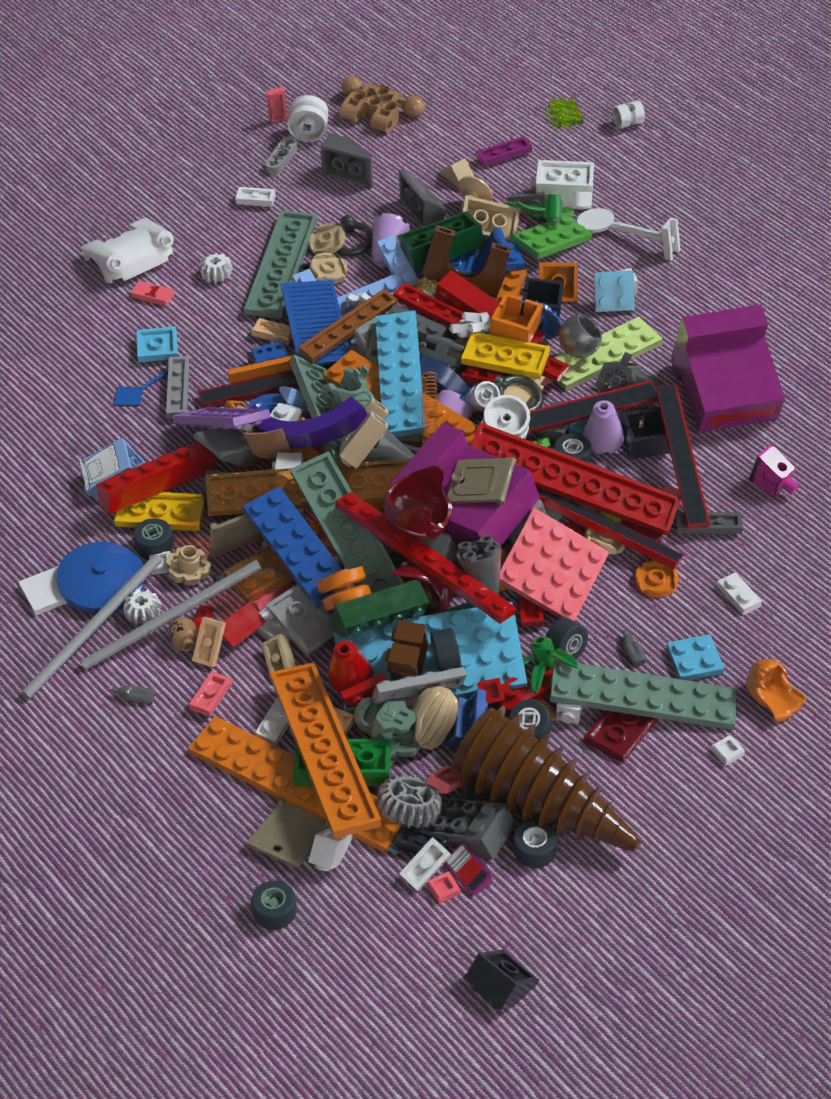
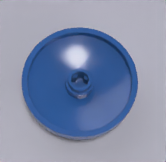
M111 542L88 543L69 552L59 564L57 570L58 590L64 600L72 607L86 613L97 614L143 566V563L133 551L122 545ZM145 580L133 591V593H138L139 589L143 591L145 586ZM123 602L114 612L122 610L125 603Z

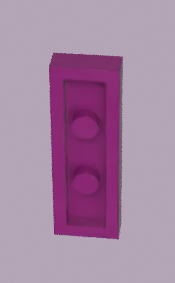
M525 136L478 150L476 151V158L483 167L530 153L532 152V145Z

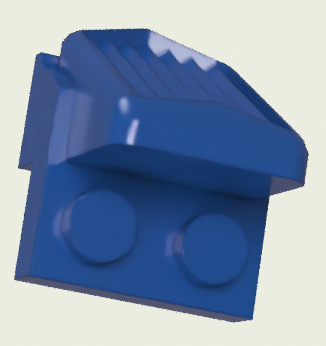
M501 227L494 228L487 238L485 246L481 248L476 256L473 272L480 270L486 263L492 242L511 248L505 271L524 270L525 262L518 245L506 242Z
M477 689L468 700L461 697L457 699L459 707L457 718L443 741L447 748H458L474 722L488 710L486 691Z

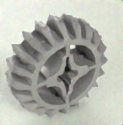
M400 774L399 778L392 776L391 779H385V782L379 788L377 795L378 811L383 813V817L390 818V822H398L399 826L404 824L408 828L410 826L419 828L420 825L427 827L428 823H433L440 814L442 797H440L438 790L433 789V786L427 784V780L422 781L419 777L412 778L411 775L404 777Z

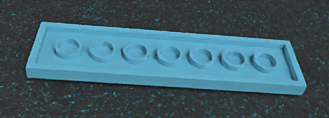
M414 310L375 316L381 404L389 409V414L384 421L388 423V430L395 437L421 434L423 432V393L416 312Z

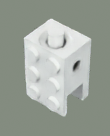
M538 160L537 179L530 180V190L536 191V193L545 192V196L548 194L561 195L562 208L571 207L572 209L590 210L592 208L594 162Z

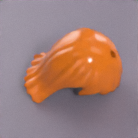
M761 659L756 661L748 670L746 686L753 699L764 708L770 710L774 721L780 723L791 718L793 714L799 711L807 697L788 682L786 678L788 673L780 662L773 659Z

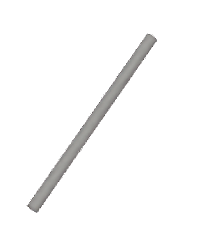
M154 554L21 691L25 698L30 699L125 601V598L129 597L131 592L162 562L161 558Z
M255 560L82 659L81 663L85 670L260 571L261 567L258 561Z

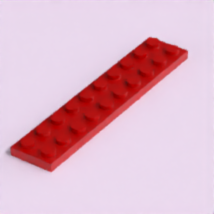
M481 422L470 445L499 458H515V464L530 470L535 486L665 536L669 533L681 497Z

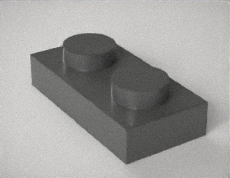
M545 192L507 195V201L514 203L518 201L525 205H543V200L545 199ZM520 209V214L543 213V211L532 212Z

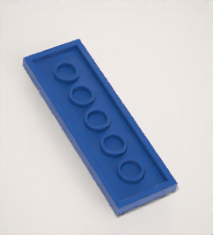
M280 486L244 505L242 511L316 609L323 606L322 600L334 594V591L320 593L316 581L328 577L329 574L341 571L342 568Z

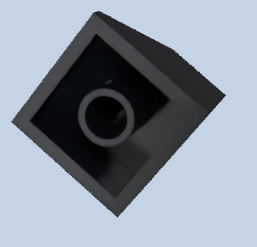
M503 949L478 953L464 976V979L470 983L472 990L483 994L489 999V1004L499 1010L514 1007L540 981V979Z

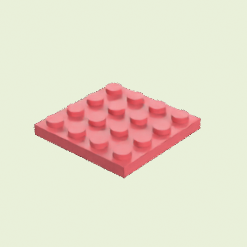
M533 508L500 569V584L560 619L570 618L575 621L609 552L536 508Z

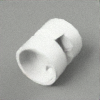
M639 100L629 102L627 105L621 104L613 107V120L618 129L629 127L630 124L644 123L645 121L644 108Z
M484 381L467 392L466 400L470 403L473 411L484 412L487 404L493 398L500 396V391L494 383Z

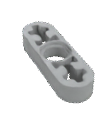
M285 137L280 141L265 162L268 174L277 175L283 171L298 149L296 138Z

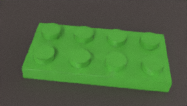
M563 216L562 219H558V222H546L513 234L512 242L536 259H540L591 240L592 233L584 226L572 220L571 217Z

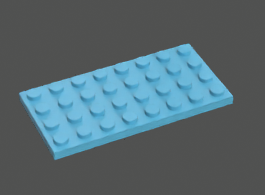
M476 607L403 620L426 625L429 647L422 675L426 672H439L433 655L430 633L450 627L453 629L460 652L461 667H464L466 672L462 686L449 689L456 698L471 696L477 690V682L499 677L501 684L512 677L517 679V681L509 684L510 690L527 687L515 615L499 624ZM389 623L375 631L370 629L356 637L348 636L342 638L334 632L335 645L344 640L352 642L371 662L373 676L383 672L386 680L392 681L391 674L387 671L388 662H385L387 649H391L392 643H394L391 641V633L393 628H397V624ZM412 697L397 699V701H404L403 699H409ZM343 702L344 711L354 714L356 707L347 709Z

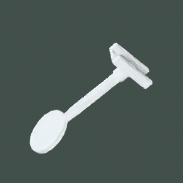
M602 208L584 211L577 218V223L584 226L591 233H598L611 228L657 240V242L663 243L665 260L672 261L673 251L680 252L678 219L670 218L661 228L662 231L659 232L614 221L613 213Z

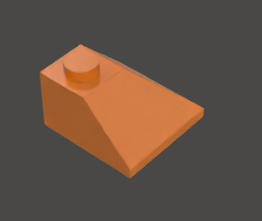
M539 262V279L564 282L562 302H578V263Z

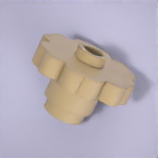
M192 545L177 548L176 553H170L166 560V569L169 570L168 576L174 582H184L187 586L197 585L201 579L208 578L211 564L208 562V555Z

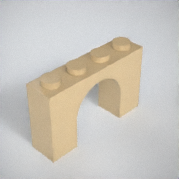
M373 397L364 406L368 415L355 431L341 438L339 456L341 457L340 460L348 467L353 466L357 469L388 429V423L384 419L389 414V409Z

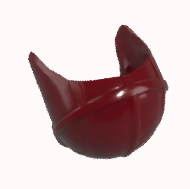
M429 466L403 476L388 489L384 497V511L391 524L397 530L412 537L428 538L431 540L439 538L445 531L452 516V504L450 498L445 497L443 492L444 472L441 467Z
M409 559L405 560L399 569L391 572L393 575L401 576L404 583L419 579L429 601L425 613L421 616L447 612L453 597V590Z

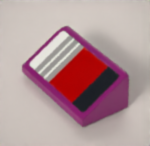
M464 842L454 849L451 856L444 863L472 897L492 885V874Z

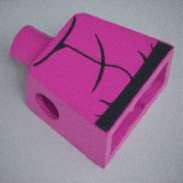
M771 444L757 455L748 479L749 481L773 496H777L783 490L793 495L799 488V485L791 479L795 471L794 466Z

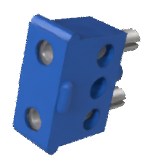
M272 339L270 345L264 344L262 347H259L257 343L255 345L252 344L254 364L290 356L283 342L278 343L277 339Z

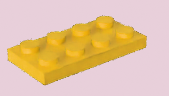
M472 332L461 357V364L540 379L550 354V346Z
M162 492L117 511L114 520L115 527L136 528L144 520L157 518L166 521L172 530L200 532L205 502L202 494Z

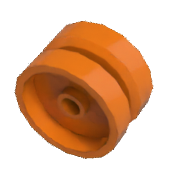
M363 566L350 570L344 569L316 581L320 593L334 591V594L322 600L325 612L333 610L336 604L371 594L369 585L354 586L355 583L366 578Z

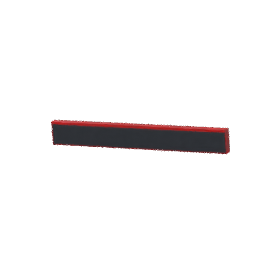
M334 364L319 365V366L324 367V368L326 369V371H327V370H328L331 366H333ZM287 370L198 391V396L203 408L225 405L228 400H247L280 392L279 388L281 386L295 389L299 388L293 371Z
M650 380L530 411L528 434L589 419L594 405L602 400L611 402L616 412L656 402L658 400L654 384Z
M677 385L656 387L657 400L688 529L709 527L710 520Z
M536 487L544 507L671 569H675L681 562L683 554L570 499Z

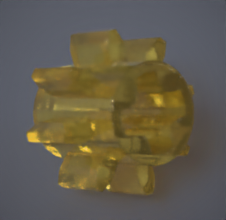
M426 275L415 282L417 289L421 291L426 290L430 295L436 293L437 281L434 277L429 279Z

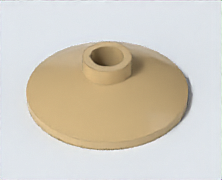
M465 176L458 183L459 191L464 198L466 195L491 201L493 198L490 187L477 177Z

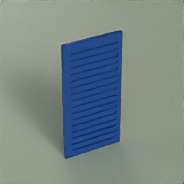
M333 280L281 283L296 356L307 361L309 360L298 352L299 346L342 317ZM348 340L315 361L314 364H335L350 351Z

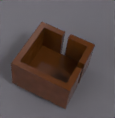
M398 620L397 628H393L391 633V641L394 643H392L391 649H387L385 662H388L387 671L390 672L392 681L400 680L406 676H421L429 647L425 624Z

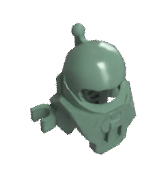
M365 364L362 365L360 371L357 368L344 369L343 378L339 383L340 388H337L333 383L324 385L322 396L328 405L329 411L339 406L350 396L362 404L363 407L371 397L374 398V395L368 390L367 381L365 380L370 371Z
M373 697L362 699L357 704L354 710V721L357 727L362 732L368 734L371 739H391L390 767L395 763L397 755L409 757L415 756L421 746L414 737L415 712L409 710L404 701L394 700L375 704Z

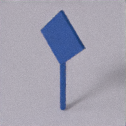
M168 370L140 387H117L114 406H140L143 389L168 375Z

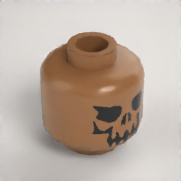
M177 618L173 620L167 630L171 644L176 650L190 651L195 647L199 632L191 619Z

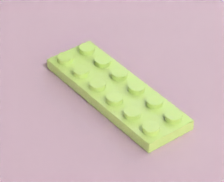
M637 317L603 333L599 349L589 357L576 358L565 352L553 357L569 365V371L561 378L558 384L565 391H568L597 377L604 362H620L625 352L632 354V360L662 345L663 338L640 317Z

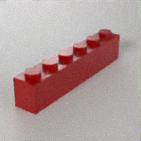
M452 270L437 283L435 296L462 312H487L491 320L497 307H499L500 302ZM537 328L530 343L543 345L546 333Z
M196 441L191 445L179 448L167 455H162L131 470H126L119 475L107 478L97 483L99 505L109 514H112L206 474V470L213 471L217 469L216 455L199 441Z

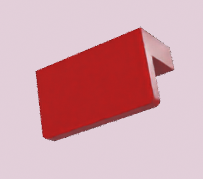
M249 602L223 621L226 623L223 638L234 648L266 623V620Z

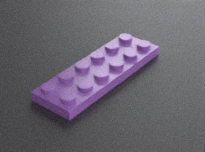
M206 407L172 415L173 424H181L182 427L201 426V428L211 427L212 429L222 427V429L232 428L233 430L245 428V424L249 423L250 425L262 424L263 419L270 418L269 409Z

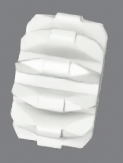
M217 252L215 255L209 254L208 257H203V260L200 262L201 276L203 279H207L208 283L212 281L215 284L218 281L223 283L224 279H229L233 269L230 258L225 257V254L218 255Z
M139 589L138 593L131 592L130 597L125 598L123 610L129 623L134 622L138 626L140 623L145 624L159 616L162 607L156 593L151 594L149 589L145 592Z

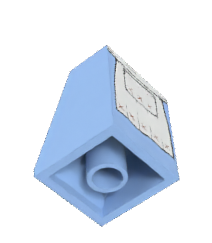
M120 438L80 461L82 469L80 474L85 481L83 486L88 496H93L98 502L97 483L119 475L126 470L138 467L144 463V460L123 438Z

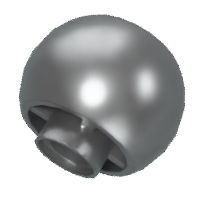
M582 314L566 319L559 330L558 337L561 348L566 354L576 358L591 356L599 349L602 342V333L598 326L590 318Z

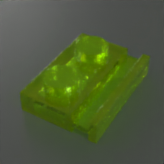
M573 97L570 100L565 98L548 101V108L558 128L573 126L578 122L583 124V117Z

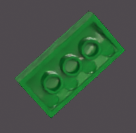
M347 739L366 786H381L385 779H390L391 739ZM296 745L294 785L313 786Z

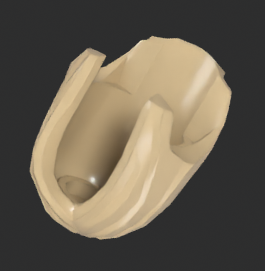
M441 686L427 688L421 693L411 708V711L415 712L416 716L415 740L425 749H434L440 746L456 721L459 710L458 700L451 690Z

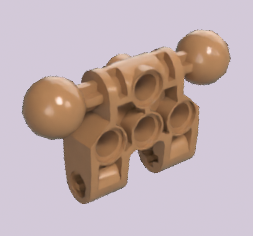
M349 75L342 81L341 89L343 94L347 96L339 110V117L358 123L362 117L368 116L371 119L370 127L372 129L389 133L399 122V108H403L405 114L410 118H418L425 111V103L419 96H410L404 99L402 93H395L387 85L374 86V84L368 83L364 86L361 79L353 75Z

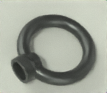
M352 215L343 216L340 219L339 226L347 233L353 232L354 229L361 230L367 235V240L360 247L352 249L341 247L336 252L344 256H357L365 253L372 246V229L362 222H356Z
M499 374L495 378L493 383L498 387L500 395H504V391L509 384H523L529 387L535 395V402L528 409L532 411L542 407L544 400L542 390L530 378L521 375H511L504 378Z

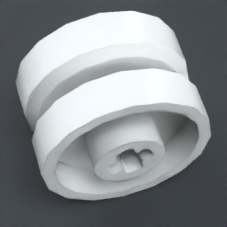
M312 95L297 97L289 108L287 124L290 134L302 142H314L321 139L327 130V105L320 98Z
M500 395L493 398L485 408L483 423L526 439L530 423V410L526 403L512 395Z

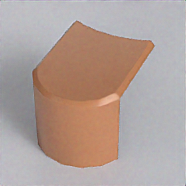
M253 426V433H243L251 453L260 458L275 459L277 458V453H288L291 449L282 428L259 433L255 426Z

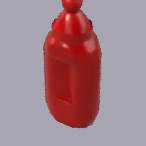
M200 605L196 610L192 621L195 623L198 632L202 617L212 618L213 609L210 606Z

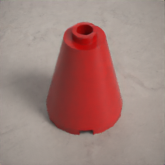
M340 641L333 649L327 673L328 680L333 689L341 694V691L373 677V667L369 659L352 642Z

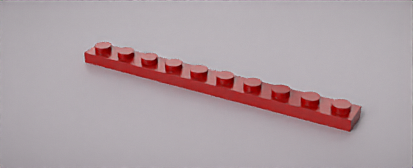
M405 282L393 293L398 302L447 327L463 320L462 315L464 312ZM549 356L542 375L558 383L569 371V365Z
M350 492L336 500L335 508L499 624L515 615L516 607L418 538L397 530L384 514L354 493Z

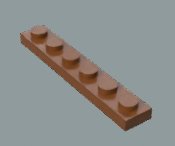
M382 289L300 345L298 352L311 363H314L353 336L355 329L375 316L388 312L393 305H397L398 300L388 291Z

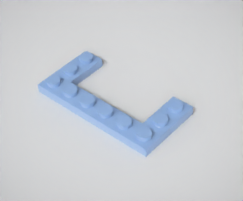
M394 235L376 243V247L392 275L350 293L357 295L358 293L362 294L365 292L372 297L382 289H385L393 295L404 282L415 288L419 287L420 282ZM310 269L295 274L291 278L293 283L316 281ZM350 293L337 297L341 315H346L356 308L346 303V296Z

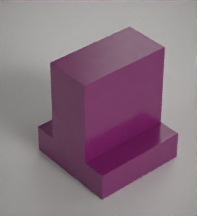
M442 423L390 484L392 486L403 476L429 466H439L444 472L442 488L445 497H447L452 482L451 476L455 472L458 460L499 457L469 446L462 430ZM517 464L514 465L503 505H499L497 502L453 503L452 516L444 532L451 535L452 540L457 544L466 541L472 542L479 540L482 536L490 535L501 546L540 499L530 470Z

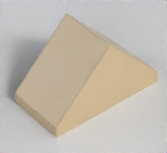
M466 158L440 171V175L457 188L461 178L474 176Z

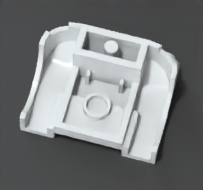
M145 217L130 224L131 231L124 232L121 236L109 239L105 243L94 240L81 246L85 261H88L91 257L97 263L107 283H112V280L123 278V281L169 260L168 256L174 254L171 247L174 241L172 233Z

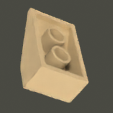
M465 196L460 213L467 211L481 224L484 243L496 227H501L506 242L514 243L512 242V236L517 233L521 208Z

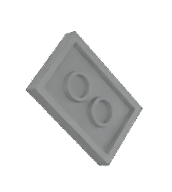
M298 584L266 604V610L307 657L334 640V632L329 627L331 615L327 611L325 612L323 606L316 609Z

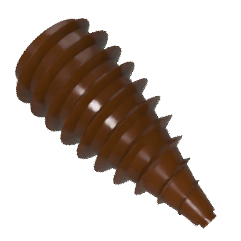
M502 706L498 710L490 708L474 722L460 743L453 760V768L461 773L460 781L462 787L467 788L476 783L475 792L478 797L485 796L491 792V803L507 801L506 811L509 810L510 814L523 809V822L540 817L539 828L545 824L550 826L556 824L558 836H563L571 830L576 832L577 840L588 836L594 838L596 843L602 841L627 852L632 851L634 853L638 849L642 840L622 820L623 818H620L611 808L612 802L607 804L600 796L602 786L593 789L588 783L591 771L580 776L575 770L577 758L568 763L562 759L564 746L559 747L555 751L548 748L550 735H546L541 740L534 737L536 725L533 724L524 730L520 727L522 715L518 714L511 720L505 717L506 706Z

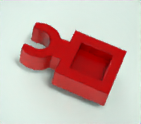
M500 677L476 683L477 689L486 691V701L488 704L504 701V693L512 696L519 693V690L512 691L509 688L511 682L517 681L515 677L507 679L503 684L500 682Z

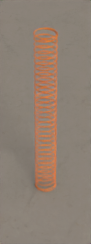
M427 376V377H424V378H434V377H435V378L437 379L436 376ZM422 379V393H423V390L426 391L425 389H429V388H434V389H436L435 391H437V388H436V387H426V386H425V385H436V383H432V384L425 383L426 381L423 382V379ZM435 392L436 394H434V395H428V394H424V395H426V396H436V395H437V392ZM425 398L426 400H436V398ZM426 402V403H425V404L433 403V404H436L435 406H437V403H436V402ZM426 406V407H425V408L434 407V408H436L435 410L438 409V408L435 407V406ZM435 411L436 413H433V414H429V413H425V414H427V415H436V414H437V411ZM426 417V419H436V417ZM426 421V422H425V423H430V422L437 423L436 421Z

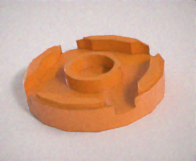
M652 560L643 563V566L636 569L634 582L636 588L642 594L648 597L662 598L669 596L677 589L679 576L676 569H671Z

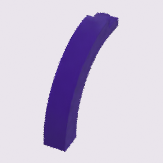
M350 396L336 408L311 419L284 421L270 416V418L263 419L262 424L254 426L259 433L282 428L290 448H309L333 442L350 434L359 427L368 414L363 405ZM254 404V405L251 406L249 409H260V408L257 407V406Z

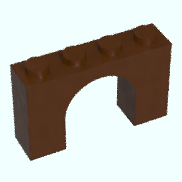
M436 225L422 274L429 279L436 280L437 278L443 279L452 270L489 296H497L511 248L492 242L484 266L476 272L463 273L454 268L449 259V250L455 231Z

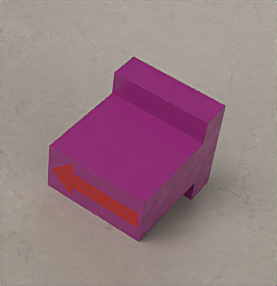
M762 304L685 316L681 319L670 361L676 380H683L699 433L778 420L785 396L765 338L768 322Z

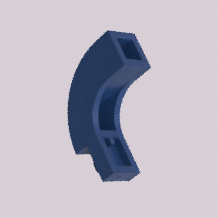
M420 356L421 376L424 373V377H437V379L435 377L424 378L427 380L436 379L435 381H426L425 383H436L437 391L435 392L437 394L442 390H451L460 394V399H462L469 390V387L461 377L445 364L429 357Z

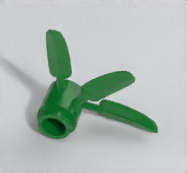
M546 195L543 205H525L518 201L516 203L507 201L509 205L527 211H543L541 215L529 214L532 218L547 219V222H558V219H562L561 195Z
M544 636L535 638L530 644L533 655L526 659L523 657L524 665L533 659L535 660L536 666L533 668L531 678L532 690L535 693L540 689L544 672L553 668L554 659L572 668L578 669L579 666L573 656L560 648L555 650L552 640Z

